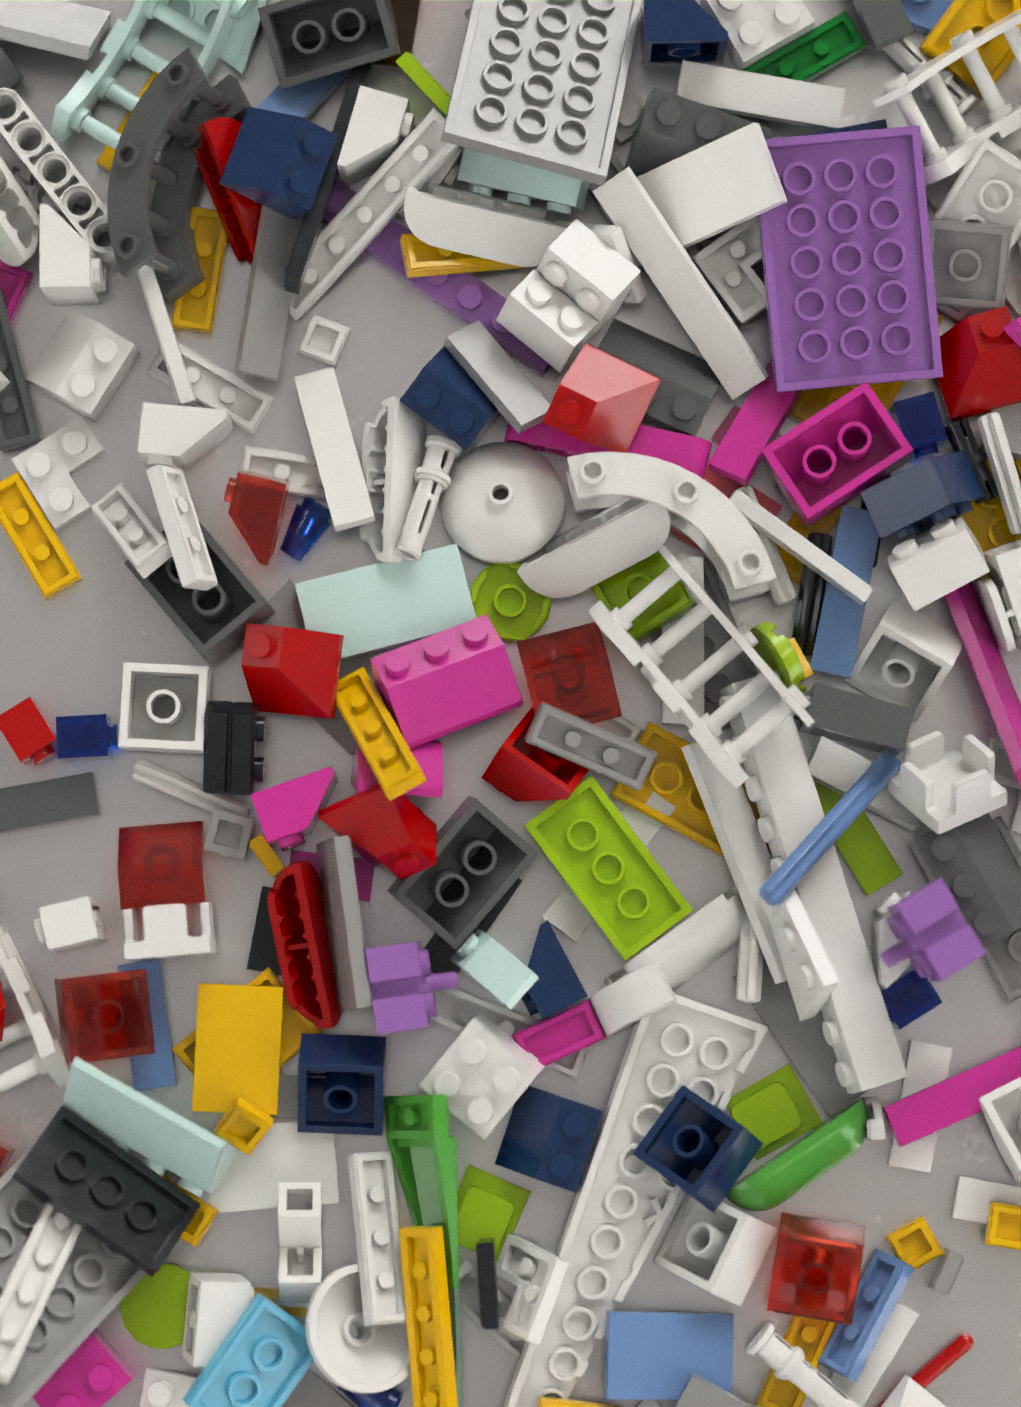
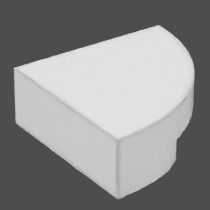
M863 1097L869 1114V1119L866 1120V1139H886L879 1097Z

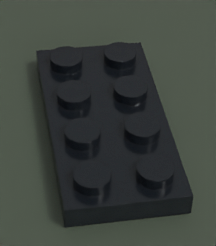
M63 1106L54 1115L12 1175V1178L152 1277L157 1273L201 1206L197 1201Z

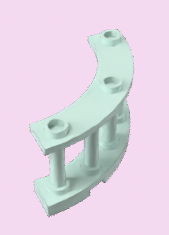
M136 0L126 21L121 18L117 19L102 45L100 52L106 56L94 74L86 70L73 88L56 105L49 132L51 137L63 143L74 131L78 133L84 131L116 150L121 134L91 117V110L99 99L103 101L110 99L128 111H133L140 98L117 85V79H115L125 60L131 61L134 59L157 74L170 63V61L141 45L142 41L139 39V36L148 19L153 20L157 18L204 46L197 60L208 80L236 21H240L250 5V0H210L220 6L211 31L164 4V0ZM194 95L175 118L182 122L195 101L199 102L201 99ZM165 133L154 161L159 163L161 158L160 152L172 137L170 134Z

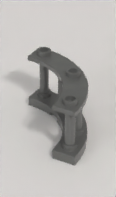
M189 47L175 57L156 76L133 109L122 131L114 154L107 195V218L110 240L122 276L128 278L144 265L153 268L156 271L164 297L172 302H175L206 280L196 252L194 231L190 229L191 207L196 206L203 181V176L195 156V149L201 147V134L197 131V128L202 123L219 117L232 118L241 122L247 108L251 107L239 81L232 75H227L214 87L208 84L209 82L193 50ZM196 95L201 100L183 123L175 118L177 114ZM165 133H168L174 138L161 165L154 160ZM150 178L156 181L151 209L148 208Z

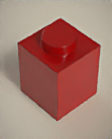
M28 697L0 715V730L20 762L25 765L33 762L37 766L56 754L54 747L62 742L34 699Z

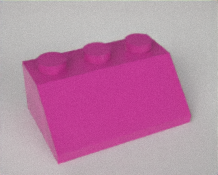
M866 381L762 448L761 453L782 494L805 528H808L860 494V492L868 489L911 461L914 449Z
M487 614L370 659L374 686L410 749L523 705V699L504 644Z

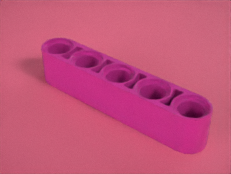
M508 422L504 439L507 443H518L535 451L562 457L595 452H613L580 441L543 422L520 434ZM641 425L628 453L655 457L676 464L704 479L712 443L699 437Z

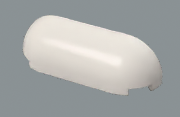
M0 155V260L9 266L18 267L29 260L37 250L39 216Z
M429 184L427 192L417 191L418 189L411 186L407 189L404 201L406 223L412 233L422 242L433 247L520 267L538 266L547 248L568 227L565 222H558L557 224L545 220L546 211L535 207L440 185Z
M396 396L389 397L381 402L383 407L377 413L373 423L367 422L365 425L362 443V472L376 521L360 525V537L362 542L368 543L371 551L376 556V560L387 563H401L402 558L397 556L394 550L398 544L417 487L414 473L418 467L422 466L427 451L424 444L427 438L426 430L421 416L400 402L401 397Z
M629 497L554 537L542 549L544 551L542 556L531 563L523 562L517 573L529 588L543 596L567 598L577 595L657 552L669 535V510L646 500Z
M733 885L603 981L608 986L656 961L659 962L674 992L739 944L740 930L746 910L736 885Z

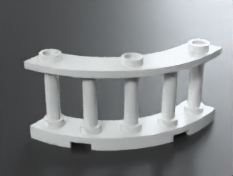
M1021 9L975 34L969 29L955 36L949 41L950 49L907 76L904 72L889 79L883 84L885 92L873 100L876 108L896 100L908 125H920L921 145L924 153L925 186L954 174L965 165L984 137L989 140L996 137L999 140L1021 128V102L1011 107L1009 102H1004L976 49L1003 33L1021 67V30L1018 26L1021 23ZM961 57L990 110L987 114L990 120L976 129H973L972 126L967 127L939 74L940 70ZM923 82L927 85L952 133V136H950L952 144L947 148H944V146L939 147L911 94V91Z
M595 452L566 458L570 471H565L576 514L606 510L629 497L658 504L669 510L670 527L685 537L687 536L704 553V556L716 571L724 587L728 602L770 591L767 582L776 580V575L760 537L734 503L716 487L698 475L676 464L635 453Z
M663 545L658 551L670 565L664 572L621 609L616 606L610 611L599 600L588 612L599 628L634 667L640 661L643 663L639 670L652 684L651 687L670 710L680 717L689 728L688 732L710 761L737 789L749 778L739 765L745 760L743 755L793 712L808 727L812 725L815 721L805 710L811 703L795 684L789 688L785 686L753 648L759 641L744 623L736 628L692 577L697 569L681 551L674 556ZM682 579L701 602L652 644L647 642L641 646L628 631L633 626L631 621ZM713 614L732 638L682 681L678 678L672 682L659 667L664 661L662 657ZM744 651L761 672L711 715L706 713L701 717L689 703L695 698L693 693L739 653ZM773 685L783 699L732 743L727 740L723 744L718 738L724 732L721 728Z
M0 925V964L4 970L0 974V982L3 996L8 994L9 997L15 995L23 1012V1015L18 1017L19 1022L3 1030L0 1050L25 1037L29 1040L33 1038L38 1050L32 1053L33 1058L0 1074V1093L40 1073L42 1076L50 1074L57 1087L60 1088L66 1085L70 1072L68 1062L58 1039L53 1040L47 1022L51 1021L30 973L9 931L4 933Z

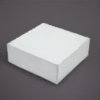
M311 314L298 346L297 354L330 367L334 366L336 369L351 329L326 318Z

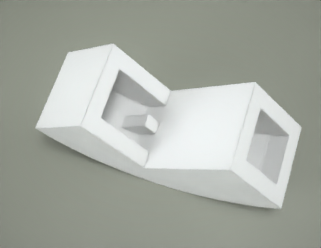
M656 961L626 975L588 998L606 1036L605 1039L634 1026L636 1021L677 1002L659 962Z
M278 1182L279 1303L310 1302L315 1290L322 1282L321 1182Z

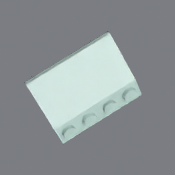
M78 1057L74 1058L70 1067L62 1105L64 1108L92 1128L107 1134L109 1140L126 1152H129L131 1148L145 1156L142 1163L154 1172L163 1176L168 1169L182 1177L178 1183L179 1186L200 1197L204 1190L214 1195L238 1149Z

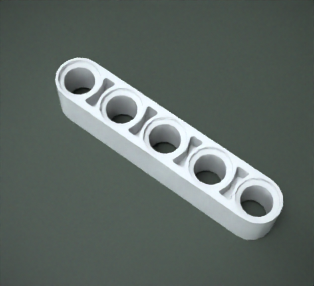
M0 88V108L6 104H13L17 107L12 117L8 119L0 118V135L74 230L91 246L96 257L101 258L104 262H115L116 259L112 246L106 248L97 246L98 237L102 233L109 231L107 207L19 94L9 88ZM30 136L41 137L42 141L37 149L33 151L22 149L26 138ZM60 167L67 170L66 176L62 181L58 183L47 181L48 173L51 170ZM86 199L92 202V206L86 214L75 215L72 213L73 205L77 201Z

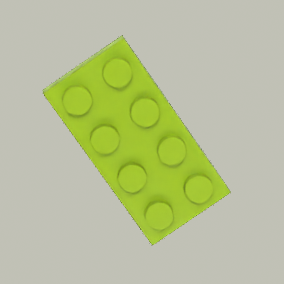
M592 775L580 783L568 799L557 800L524 825L525 829L625 962L693 911Z

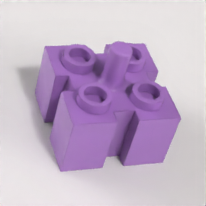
M942 878L927 883L887 907L891 914L886 919L887 924L897 940L901 941L880 954L888 968L909 958L920 978L926 977L931 982L946 979L987 954L969 923L967 924L959 911V906Z
M419 942L365 949L377 1035L431 1026L430 1018L438 1016L434 991L458 988L457 972L432 974L429 950H420Z

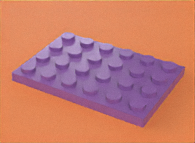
M920 125L765 139L788 201L758 215L775 393L859 386L866 381L868 384H880L943 377Z

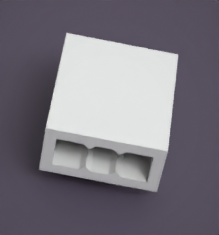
M1021 539L983 552L990 570L988 572L990 579L982 577L975 580L976 591L997 646L1006 652L1016 648L1021 650Z

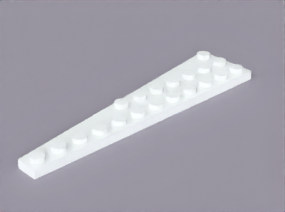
M674 994L677 1002L635 1022L555 1254L569 1262L563 1285L558 1293L541 1343L536 1344L525 1341L503 1407H536L538 1396L568 1399L576 1382L585 1373L589 1365L588 1360L598 1341H602L605 1335L606 1311H615L619 1302L622 1303L673 1208L677 1194L681 1191L633 1155L634 1151L682 1084L720 1111H724L732 1097L730 1094L741 1073L744 1074L768 1026Z

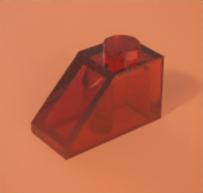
M242 469L237 473L236 478H229L224 501L230 502L228 513L259 564L268 566L273 560L291 481Z

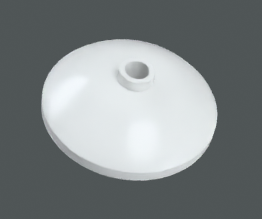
M512 442L485 444L463 455L451 468L449 474L451 478L450 487L445 492H441L440 495L442 520L454 543H457L458 547L468 555L494 564L520 562L544 549L552 541L560 528L565 509L563 486L552 464L534 449ZM498 489H505L509 493L504 500L495 499L493 494Z
M358 1263L342 1267L328 1275L319 1284L311 1297L306 1314V1338L315 1363L328 1379L348 1391L370 1394L395 1387L411 1373L407 1323L364 1327ZM351 1324L357 1329L355 1339L349 1333Z

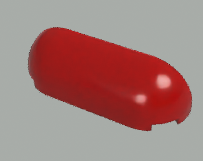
M219 117L202 123L197 128V131L201 134V147L195 149V156L235 256L240 262L247 260L252 266L262 205L219 184L241 126V122L235 119Z
M303 860L287 866L277 876L272 889L268 893V911L285 995L293 1011L296 1009L305 1019L314 1023V1026L328 1029L334 1028L339 1023L342 1011H338L321 881L313 865L309 861Z

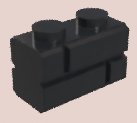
M208 701L205 709L203 792L250 795L254 793L257 782H264L265 757H257L258 742H265L266 717L258 716L259 704L254 702Z

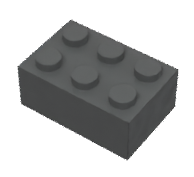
M199 522L218 581L217 586L208 590L183 588L173 556L145 579L129 560L124 562V564L210 666H213L244 640L246 623L262 625L275 614V611ZM163 530L162 533L167 539L165 530Z

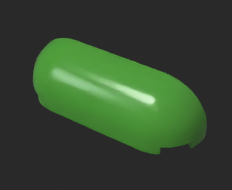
M862 1097L737 1181L726 1195V1198L734 1205L745 1210H770L779 1206L858 1151L866 1139V1120L869 1119V1114Z

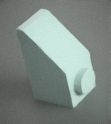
M478 928L465 939L459 948L455 950L456 953L450 958L485 993L510 1010L539 978L495 939Z

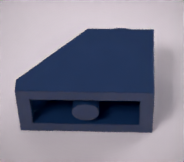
M549 921L544 922L540 925L528 964V968L539 978L521 998L530 1016L539 1013L542 1020L588 996Z

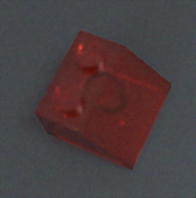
M596 622L516 642L534 715L542 701L591 723L622 716L607 651L600 628Z
M203 821L119 828L117 869L121 910L135 909L140 911L145 906L183 903L186 906H198L200 903L210 902L206 850H203L205 843Z
M146 969L95 973L54 979L61 1045L68 1064H72L75 1057L85 1062L155 1053Z
M781 1213L767 1311L852 1325L865 1245L866 1226Z

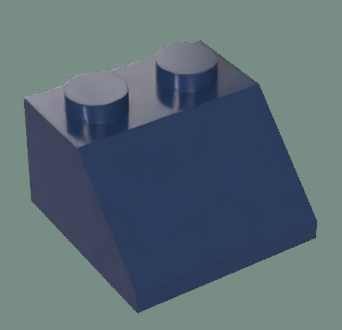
M642 0L640 15L641 65L682 64L683 60L702 64H722L724 62L728 43V31L695 0Z
M249 107L245 112L219 184L290 219H294L311 210L338 135L303 117Z
M445 346L423 367L400 399V402L469 452L475 449L500 414V411Z
M301 1034L298 1059V1132L382 1136L386 1075V1037ZM309 1076H326V1078H309Z
M682 1084L636 1148L633 1155L714 1213L763 1143L744 1126Z
M528 1086L514 1104L495 1164L576 1193L602 1110Z

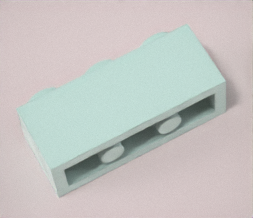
M465 147L457 177L458 181L469 184L467 192L491 197L493 190L508 193L506 201L531 206L532 199L547 202L546 210L570 215L572 208L584 210L590 182Z

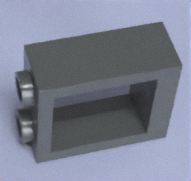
M815 683L808 692L803 691L804 696L811 703L805 710L815 722L808 727L794 713V719L800 721L799 732L818 737L824 736L832 741L880 754L889 751L897 756L904 751L915 709L820 683Z

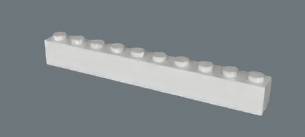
M778 670L774 671L775 674L780 678ZM753 678L732 683L720 690L722 697L719 699V706H722ZM773 685L730 720L734 734L732 742L783 699ZM792 714L743 755L745 758L743 761L744 769L749 777L745 781V789L749 799L756 803L760 816L758 819V830L764 842H768L773 857L770 861L772 874L825 817ZM833 844L795 886V890L839 980V983L821 1007L825 1020L822 1023V1030L826 1042L834 1048L838 1061L835 1064L838 1081L843 1087H846L848 1094H852L908 1077Z

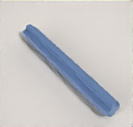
M888 751L881 754L763 884L759 894L767 904L771 906L780 904L900 770L901 761L892 752Z

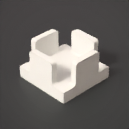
M939 731L909 742L905 746V763L900 765V774L895 775L888 782V792L938 835L1007 804V790L995 780V754L972 734L962 738V753L954 749L944 754V735Z
M183 903L145 906L143 908L145 938L142 941H139L137 911L135 909H124L125 960L138 962L218 955L217 938L214 934L212 903H200L201 936H195L192 907L186 906Z

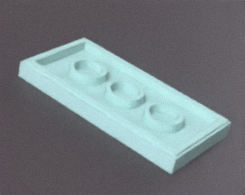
M457 543L421 552V559L418 561H409L402 558L401 563L380 562L295 584L306 630L344 635L341 660L418 641L476 618Z

